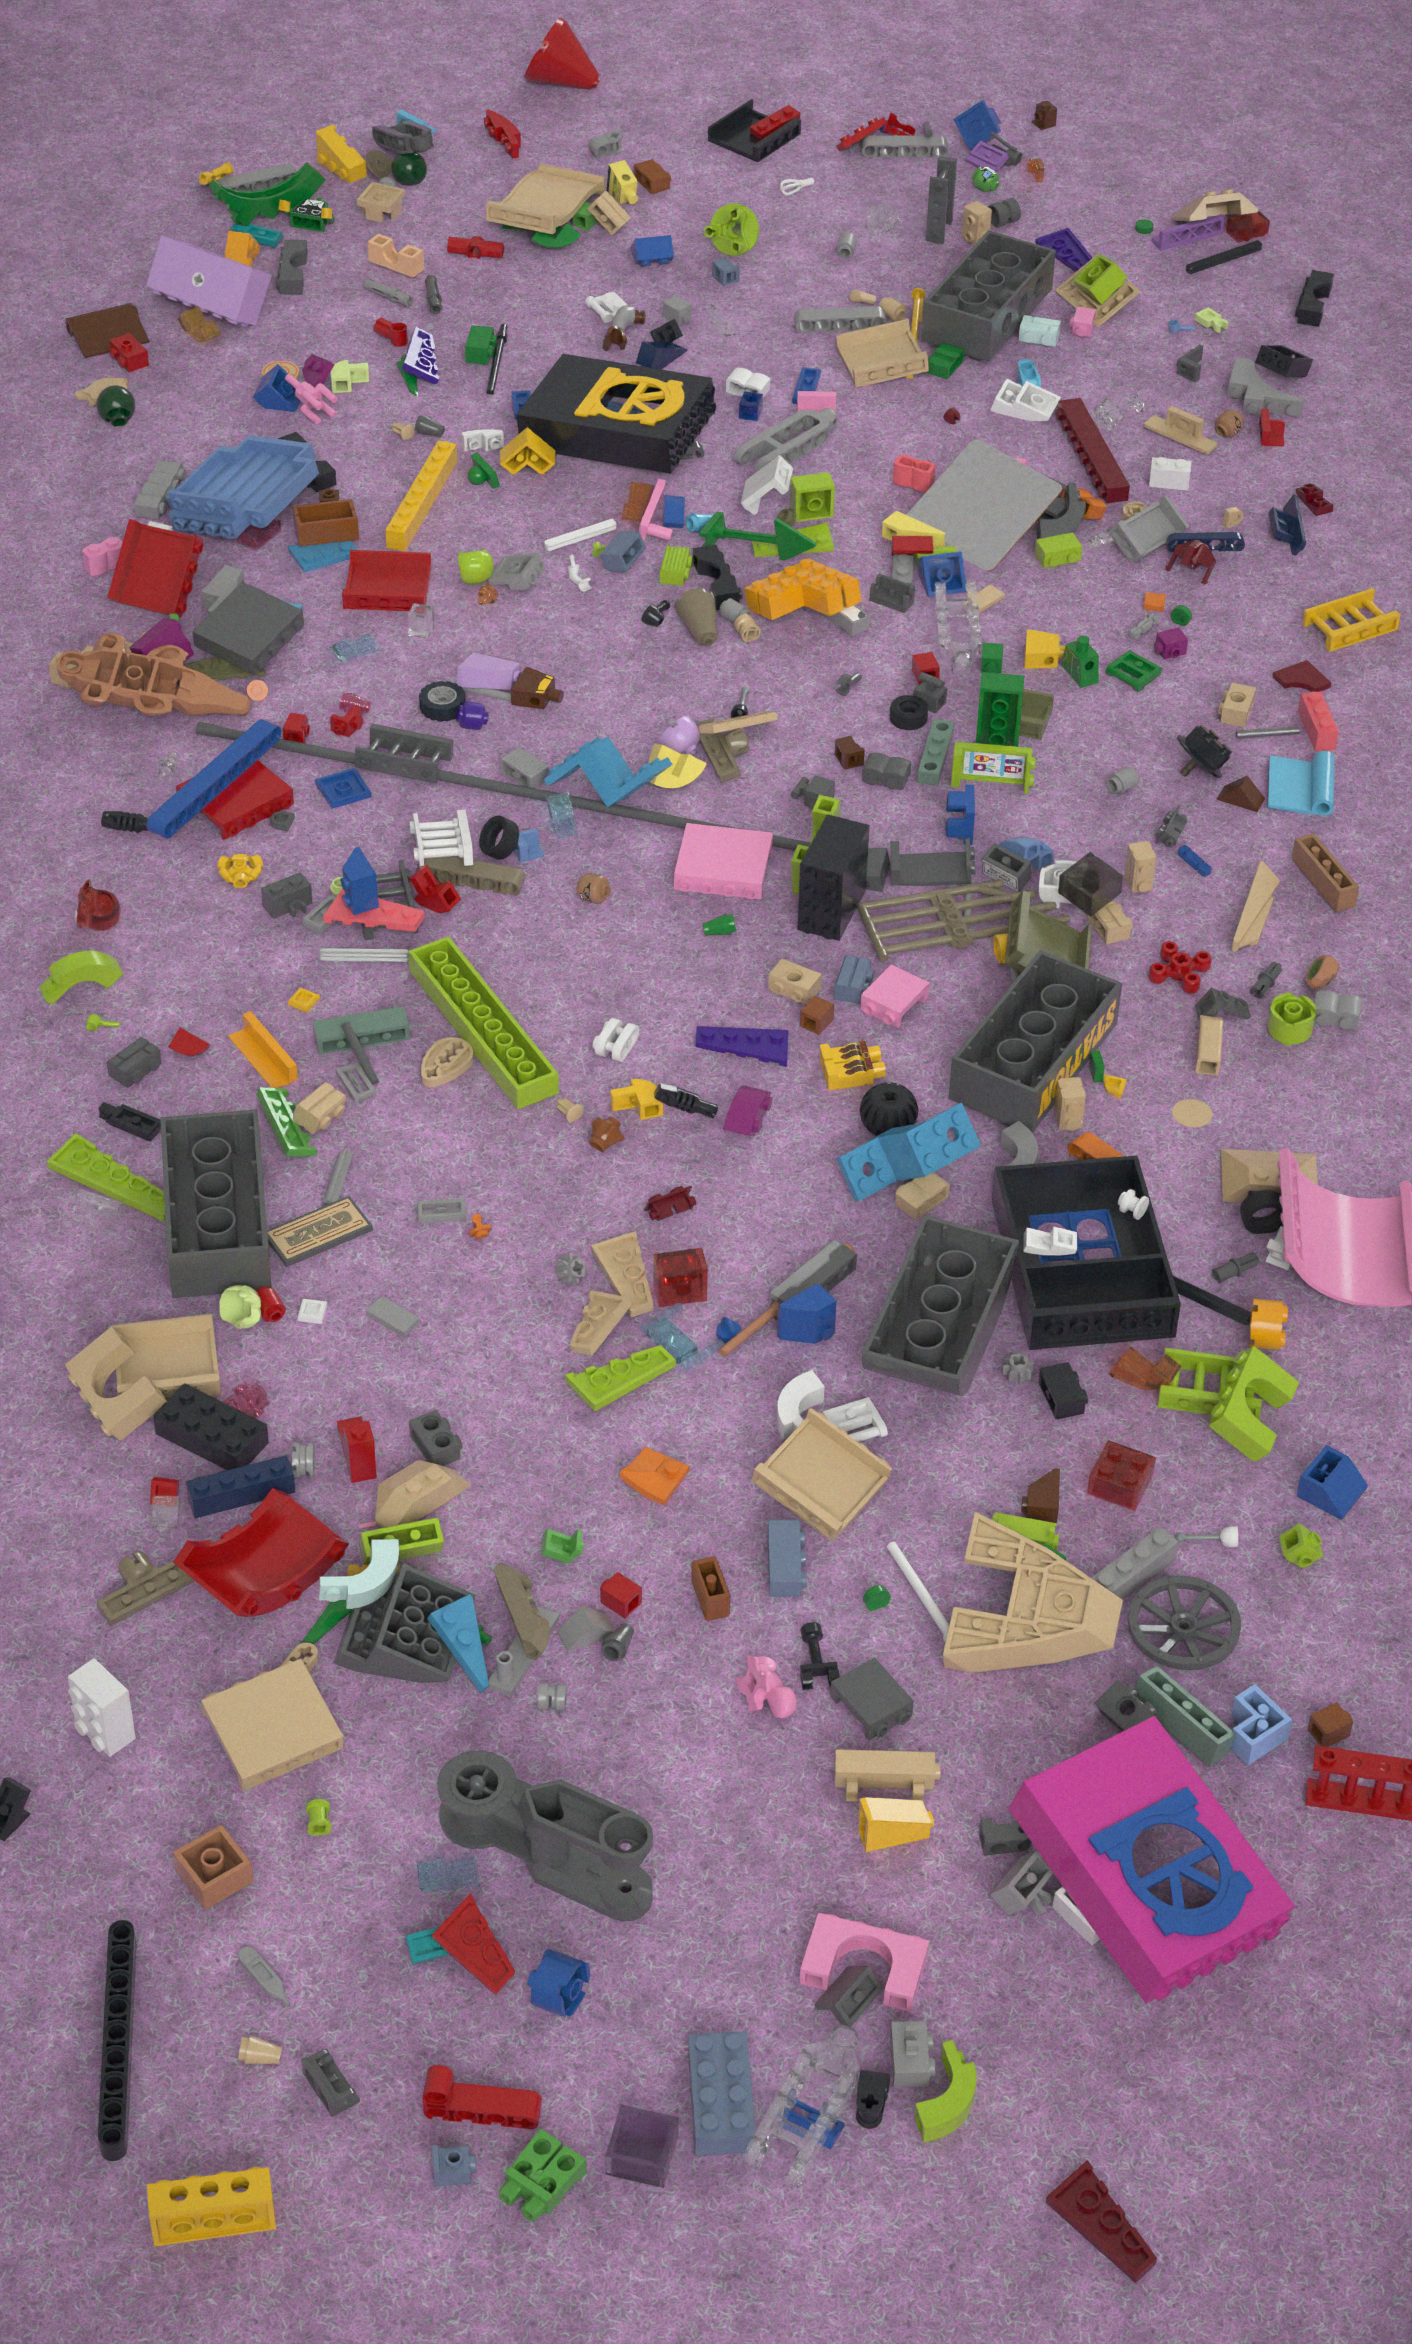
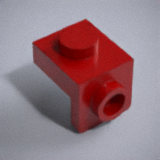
M353 706L344 717L332 714L330 717L331 731L337 735L350 737L356 730H360L363 725L362 709Z

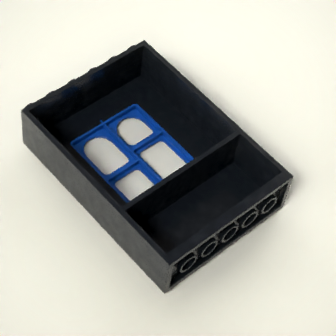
M1138 1155L995 1167L992 1204L1001 1236L1019 1240L1011 1280L1029 1350L1176 1337L1181 1302ZM1130 1189L1135 1191V1197L1139 1199L1143 1196L1149 1198L1148 1207L1139 1220L1133 1218L1132 1211L1128 1210L1123 1213L1119 1210L1118 1200L1120 1195ZM1086 1219H1095L1104 1224L1108 1234L1107 1239L1082 1241L1077 1233V1251L1075 1254L1039 1255L1023 1252L1026 1228L1038 1230L1039 1226L1048 1222L1058 1223L1066 1230L1077 1232L1079 1222ZM1110 1248L1114 1258L1085 1260L1083 1250ZM1073 1260L1067 1262L1047 1263L1050 1261Z

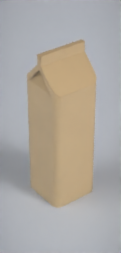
M1200 1015L1195 1073L1219 1075L1223 1018Z

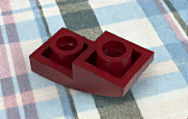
M1309 483L1303 487L1296 488L1298 497L1315 516L1333 512V504L1323 498V490L1315 486V484Z

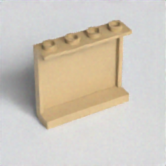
M909 319L836 335L837 350L855 387L867 386L929 371L928 355L926 351L921 352L910 331Z
M212 1314L111 1325L126 1339L135 1354L116 1368L118 1395L125 1392L145 1375L157 1385L167 1401L184 1383L211 1397L221 1396Z
M810 1408L806 1419L764 1464L760 1462L757 1465L751 1481L822 1535L834 1541L887 1483L892 1467L889 1466L886 1460L871 1453L863 1443L857 1442L848 1436L844 1429L836 1427L829 1422L824 1414Z
M302 1659L294 1662H285L277 1669L270 1672H261L253 1679L246 1682H237L229 1689L219 1693H211L201 1700V1713L203 1717H208L238 1775V1784L242 1791L343 1749V1735Z

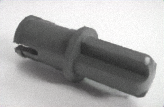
M1272 962L1265 972L1259 974L1258 981L1250 989V994L1252 995L1257 990L1254 996L1261 999L1268 988L1274 986L1275 979L1282 972V965Z
M1254 1252L1238 1259L1232 1258L1228 1263L1212 1269V1276L1216 1281L1218 1280V1283L1236 1275L1239 1277L1242 1275V1272L1257 1266L1259 1258Z

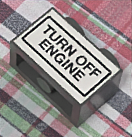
M993 843L982 857V873L995 880H1002L1004 885L1019 892L1031 878V862Z

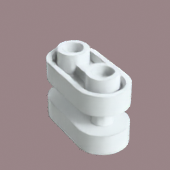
M611 1018L609 1021H606L602 1032L593 1041L595 1054L606 1057L610 1051L612 1052L613 1060L623 1062L638 1039L639 1026L628 1023L625 1028H622V1020Z

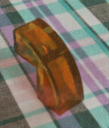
M631 482L628 504L624 503L622 519L642 521L653 494L654 486Z
M1130 1347L1118 1359L1109 1375L1139 1389L1155 1390L1160 1389L1161 1385H1169L1182 1366L1167 1354L1154 1365Z

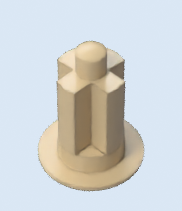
M400 422L392 424V431L400 435L402 440L413 437L415 432L413 425H404Z
M566 1097L563 1100H557V1104H559L557 1109L566 1115L569 1123L582 1117L584 1112L582 1105H575Z

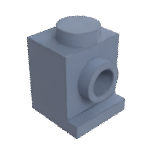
M726 257L712 261V276L722 286L739 282L740 267L738 265L734 266Z
M438 2145L432 2146L435 2187L471 2184L470 2173H476L475 2154H469L468 2146L438 2148Z

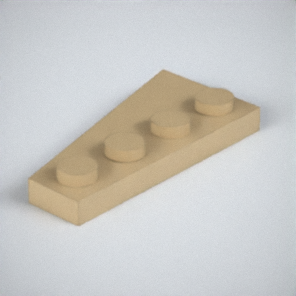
M636 1231L591 1245L593 1256L616 1294L629 1297L632 1305L627 1310L630 1318L653 1311V1300L649 1283L646 1279Z

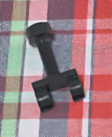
M816 1622L806 1623L801 1627L800 1631L802 1640L809 1645L812 1664L800 1665L802 1689H813V1677L826 1675L829 1687H831V1681L840 1677L837 1662H822L819 1641L823 1638L822 1627Z

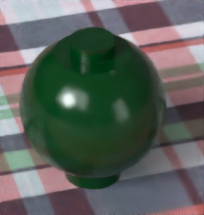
M418 152L399 153L391 164L392 175L402 185L413 186L420 184L427 174L426 161Z
M118 385L109 386L102 390L96 403L100 417L108 423L111 420L114 427L125 426L127 420L132 418L136 406L131 392Z

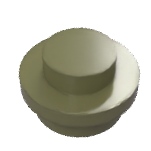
M785 508L779 513L778 519L792 526L796 521V512L791 508Z

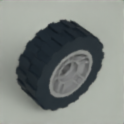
M450 681L432 682L422 688L421 693H419L421 713L426 718L438 722L455 720L459 705L466 701L463 688Z

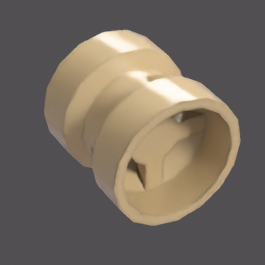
M749 614L740 615L734 622L736 631L745 642L756 640L761 634L759 626Z

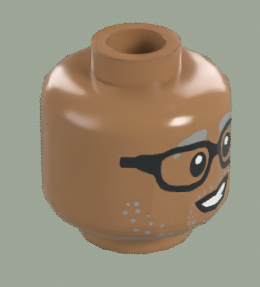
M1231 409L1223 412L1215 420L1216 433L1224 438L1234 437L1242 430L1244 425L1241 413Z
M592 873L582 876L576 886L580 899L594 904L604 902L611 892L607 878Z

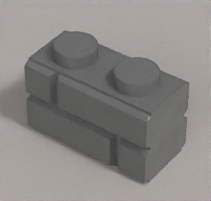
M140 1037L107 1061L108 1075L129 1088L134 1083H139L149 1072L156 1071L159 1068L160 1064H162L160 1050L154 1044L149 1043L148 1040Z

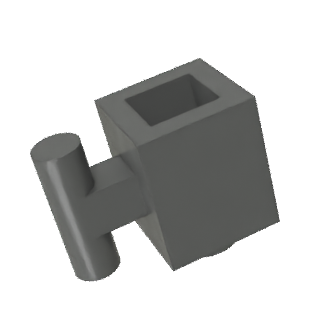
M921 672L919 680L923 682L916 686L913 696L922 698L927 703L928 711L936 714L946 704L947 688L944 687L945 681Z
M815 775L810 784H808V778L802 777L791 792V797L794 799H798L800 795L805 796L804 805L813 809L819 795L834 798L835 781Z

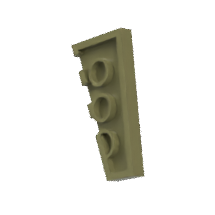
M218 657L205 658L183 664L189 669L203 673L211 679H218V681L239 677V679H245L248 676L266 677L264 668L256 675H253Z

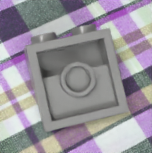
M538 553L504 556L494 569L491 577L488 578L490 586H504L508 584L510 591H525L530 588L531 584L536 583L538 574L544 572V563L541 561Z

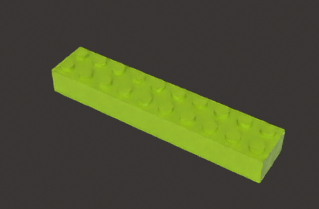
M449 936L408 951L410 973L460 1037L472 1046L474 1055L517 1110L559 1094L558 1072Z

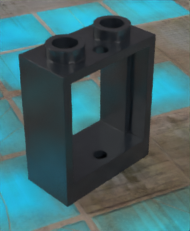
M1261 345L1255 363L1285 377H1306L1313 359L1283 345Z

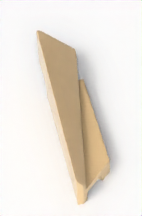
M1261 860L1233 939V952L1246 945L1254 946L1258 944L1274 902V897L1271 896L1280 883L1278 877Z

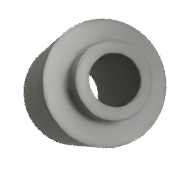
M849 232L840 235L836 248L839 257L850 258L853 256L857 243L855 235Z
M731 598L723 601L720 606L721 617L732 623L740 615H751L748 607Z
M1127 766L1110 775L1106 781L1107 788L1112 794H1122L1138 785L1139 775L1135 769Z

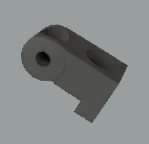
M992 1818L980 1820L978 1833L984 1856L1022 1852L1031 1847L1032 1842L1017 1821H1014L1012 1824L993 1825Z

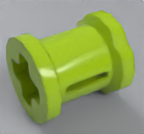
M314 1799L306 1804V1813L309 1815L307 1832L312 1836L325 1835L331 1832L332 1825L328 1820V1813L331 1808L327 1800Z

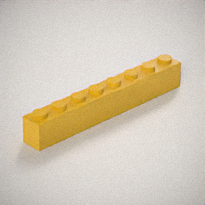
M438 440L385 529L386 548L400 551L407 550L457 464V444Z

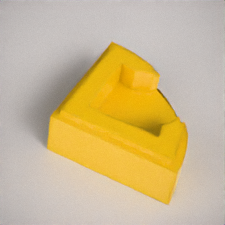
M1104 1074L1103 1085H1105V1090L1110 1095L1121 1099L1127 1079Z

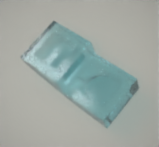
M369 633L353 642L347 637L330 646L340 661H348L379 651L377 643Z
M475 1857L448 1864L445 1858L417 1865L421 1891L436 1892L480 1886L478 1865Z

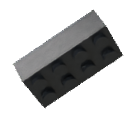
M185 1383L153 1415L156 1435L225 1470L250 1464L269 1443L266 1423Z

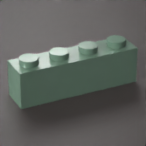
M404 1006L313 1021L314 1039L319 1055L352 1050L341 1027L345 1022H350L362 1048L410 1040L409 1022Z
M1158 1666L1139 1676L1134 1688L1139 1694L1137 1698L1142 1703L1147 1700L1157 1709L1158 1713L1156 1716L1167 1731L1209 1767L1227 1757L1236 1735L1235 1732Z

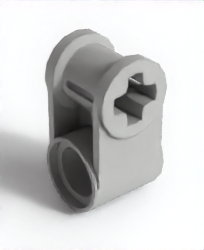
M613 131L594 137L589 141L588 147L598 159L623 152V147L621 146L623 135L621 132Z

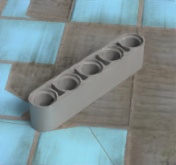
M869 135L864 137L861 142L864 157L937 158L948 155L947 140L943 136Z
M284 164L215 181L233 190L257 191L273 187L285 181L297 171L291 164Z
M880 306L801 309L794 314L798 333L832 332L838 330L855 331L856 329L887 324L884 310Z

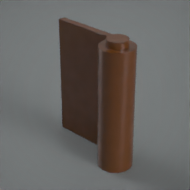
M132 303L65 319L68 333L71 337H75L85 358L108 353L110 348L109 340L128 333L140 344L150 342L139 320L137 307L133 306Z

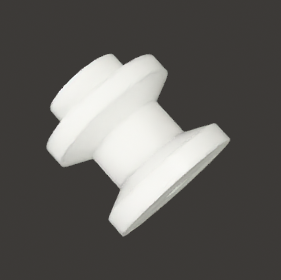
M1132 1189L1123 1192L1118 1200L1119 1210L1123 1213L1128 1210L1132 1211L1133 1218L1137 1220L1144 1215L1149 1204L1148 1197L1143 1196L1139 1199L1135 1197V1191Z

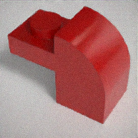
M428 865L421 866L409 878L418 893L414 898L420 906L436 913L449 912L461 900L451 881L438 883Z

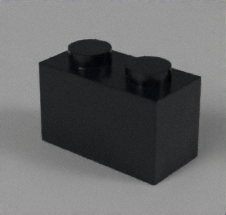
M1069 1362L1040 1368L1038 1383L1055 1420L1084 1414L1085 1404H1088V1396L1085 1389H1081L1078 1374L1072 1370Z

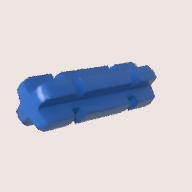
M1187 845L1178 848L1177 854L1182 859L1185 858L1184 861L1193 869L1198 870L1201 876L1205 877L1211 874L1212 867Z

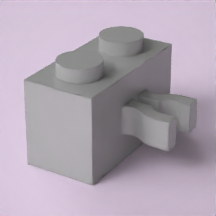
M1036 1849L1016 1861L991 1892L990 1896L1008 1915L1026 1908L1030 1903L1033 1912L1039 1916L1046 1911L1045 1907L1041 1905L1040 1899L1047 1905L1054 1900L1050 1893L1041 1889L1053 1872Z
M926 2021L891 2022L890 2043L893 2087H929L930 2076H935V2059L929 2058V2051H933V2034L927 2033Z

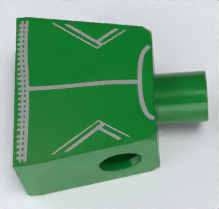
M1084 635L1079 636L1077 641L1066 645L1061 663L1062 668L1080 688L1099 683V656L1090 646L1089 637Z

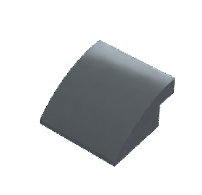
M403 1563L395 1575L392 1585L383 1596L366 1606L351 1609L333 1663L356 1672L418 1683L446 1682L450 1679L456 1658L427 1618L432 1612L471 1594L474 1602L476 1595Z

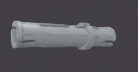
M371 278L366 279L364 282V289L386 297L393 303L397 302L406 307L413 304V296L403 293L398 288L393 289Z

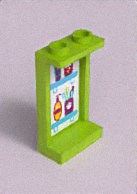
M955 742L951 787L960 788V780L1024 785V793H1028L1029 786L1033 787L1034 774H1030V770H1035L1036 757H1032V748Z

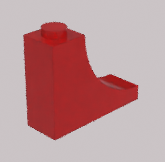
M362 1416L337 1421V1428L351 1483L376 1479L374 1437L369 1420L363 1421Z

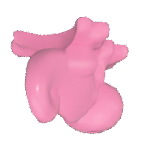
M747 1655V1673L744 1677H737L736 1683L739 1692L746 1695L748 1710L751 1712L761 1710L763 1701L767 1700L770 1710L776 1718L784 1719L791 1716L797 1706L796 1695L791 1688L783 1685L782 1679L774 1672L777 1668L776 1662L766 1656Z

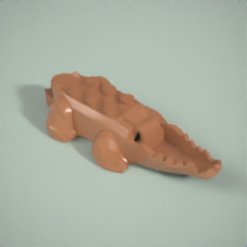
M106 633L98 638L93 651L84 653L67 651L62 653L57 659L59 677L66 681L71 688L78 691L81 701L91 707H100L106 702L137 708L140 713L146 716L169 714L172 709H176L188 716L211 715L213 713L218 715L224 713L225 715L237 714L239 716H246L251 705V701L246 695L227 688L203 673L185 667L183 662L186 660L188 653L174 645L168 644L155 648L147 655L135 654L125 649L124 636L116 633ZM68 664L76 665L69 670L66 668Z

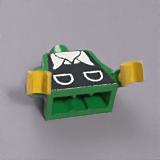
M317 198L316 200L303 199L298 205L293 207L290 206L291 202L279 201L278 210H282L290 216L291 227L324 232L327 223L333 224L335 222L332 208H329L328 203L322 198Z

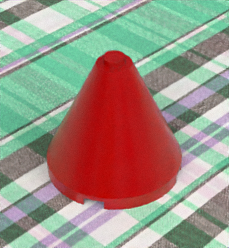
M559 18L543 39L538 52L534 54L524 75V78L530 82L591 90L592 87L596 89L601 81L597 69L570 25L563 18Z

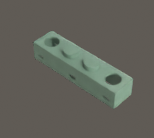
M940 719L933 720L918 769L917 783L933 786L939 785L954 735L955 722Z

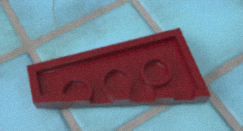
M1086 2160L1046 2197V2204L1136 2283L1156 2265L1157 2257L1138 2230L1128 2222L1125 2217L1126 2213L1119 2204L1116 2205L1108 2193V2188L1102 2180L1099 2181L1093 2172L1092 2165Z

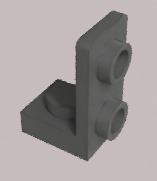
M1199 344L1178 359V375L1192 382H1197L1200 379L1201 364H1198V362L1202 360L1203 345Z
M1212 987L1195 1005L1199 1021L1200 1015L1214 1017L1220 1009L1244 1019L1251 1017L1249 1006L1245 1000L1233 997L1225 991H1219Z

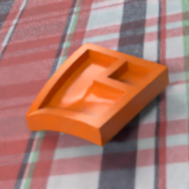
M644 1447L640 1454L619 1472V1476L626 1484L644 1497L665 1505L689 1473L690 1466L648 1447Z

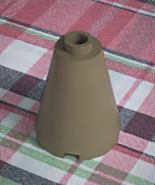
M695 588L683 593V598L677 599L675 602L676 613L699 645L711 646L718 637L716 605L713 593L711 591L710 593L706 592L704 588Z

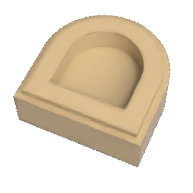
M1237 507L1225 509L1222 525L1225 528H1230L1240 524L1243 519V512Z

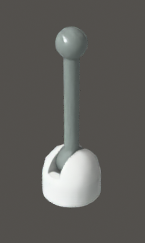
M1226 1527L1217 1535H1184L1179 1532L1175 1535V1539L1179 1543L1184 1542V1540H1220L1226 1547H1238V1527Z

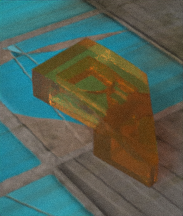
M1029 159L1027 163L1028 173H1035L1036 182H1043L1044 164L1042 159Z

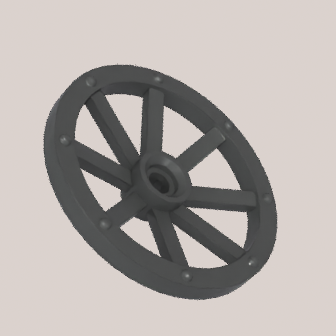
M1169 1576L1150 1582L1135 1595L1129 1609L1128 1628L1135 1645L1151 1660L1173 1669L1200 1670L1222 1662L1234 1651L1239 1641L1241 1618L1233 1600L1218 1586L1196 1577ZM1177 1589L1201 1592L1189 1613L1182 1611ZM1168 1590L1174 1616L1172 1617L1148 1599L1159 1592ZM1209 1597L1214 1599L1225 1610L1223 1613L1198 1621L1196 1619ZM1141 1607L1167 1625H1139L1138 1614ZM1230 1621L1231 1632L1227 1639L1200 1631ZM1144 1634L1172 1636L1159 1649ZM1193 1639L1220 1647L1209 1654L1201 1656ZM1181 1641L1184 1642L1191 1657L1169 1654V1652Z

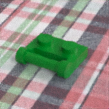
M1129 650L1110 663L1105 673L1110 677L1115 676L1131 685L1135 691L1140 692L1147 684L1161 675L1162 668ZM1121 668L1122 670H1124V671L1130 673L1131 675L1137 677L1138 679H1135L1134 677L1128 675L1127 673H1125V672H1123V671H1121V670H1119V669Z

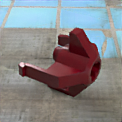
M1197 540L1177 545L1168 565H1166V570L1170 571L1176 558L1179 557L1182 559L1181 564L1195 570L1199 566L1208 568L1201 582L1204 585L1207 584L1208 578L1216 564V560L1209 547Z

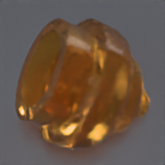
M489 584L481 586L478 592L479 605L493 604L497 601L496 597L499 594Z

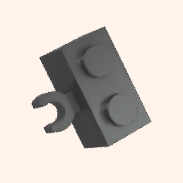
M301 872L261 888L263 908L273 919L287 913L292 917H296L297 909L306 913V906L313 903L311 884Z

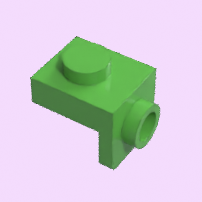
M548 1528L543 1533L541 1555L563 1563H571L576 1556L581 1555L584 1548L581 1530L577 1529L571 1537Z

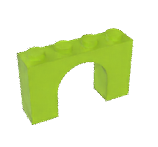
M823 795L818 796L812 810L813 830L810 845L827 814L841 818L840 799ZM799 844L791 860L792 893L799 894L800 863L809 848Z
M1252 1346L1246 1351H1240L1234 1358L1233 1362L1235 1365L1226 1376V1386L1218 1395L1220 1400L1211 1411L1212 1418L1208 1426L1246 1457L1256 1462L1270 1453L1277 1434L1251 1413L1246 1403L1245 1389L1255 1392L1271 1406L1280 1408L1293 1399L1299 1382L1258 1348Z

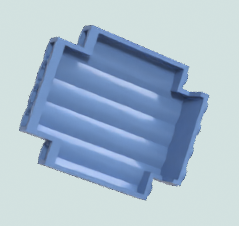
M248 435L236 448L219 446L176 489L171 488L167 492V501L171 509L169 516L173 528L182 532L191 531L196 534L206 533L213 537L221 535L228 539H235L250 524L258 528L267 527L319 474L312 444Z

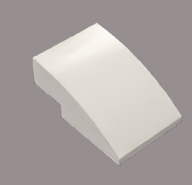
M1006 379L990 411L1029 421H1048L1061 397L1028 381L1025 382L1024 386H1021Z

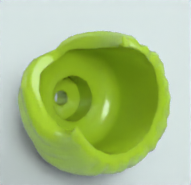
M485 549L467 553L458 552V565L461 579L464 583L471 585L480 584L491 577L494 563L489 552Z

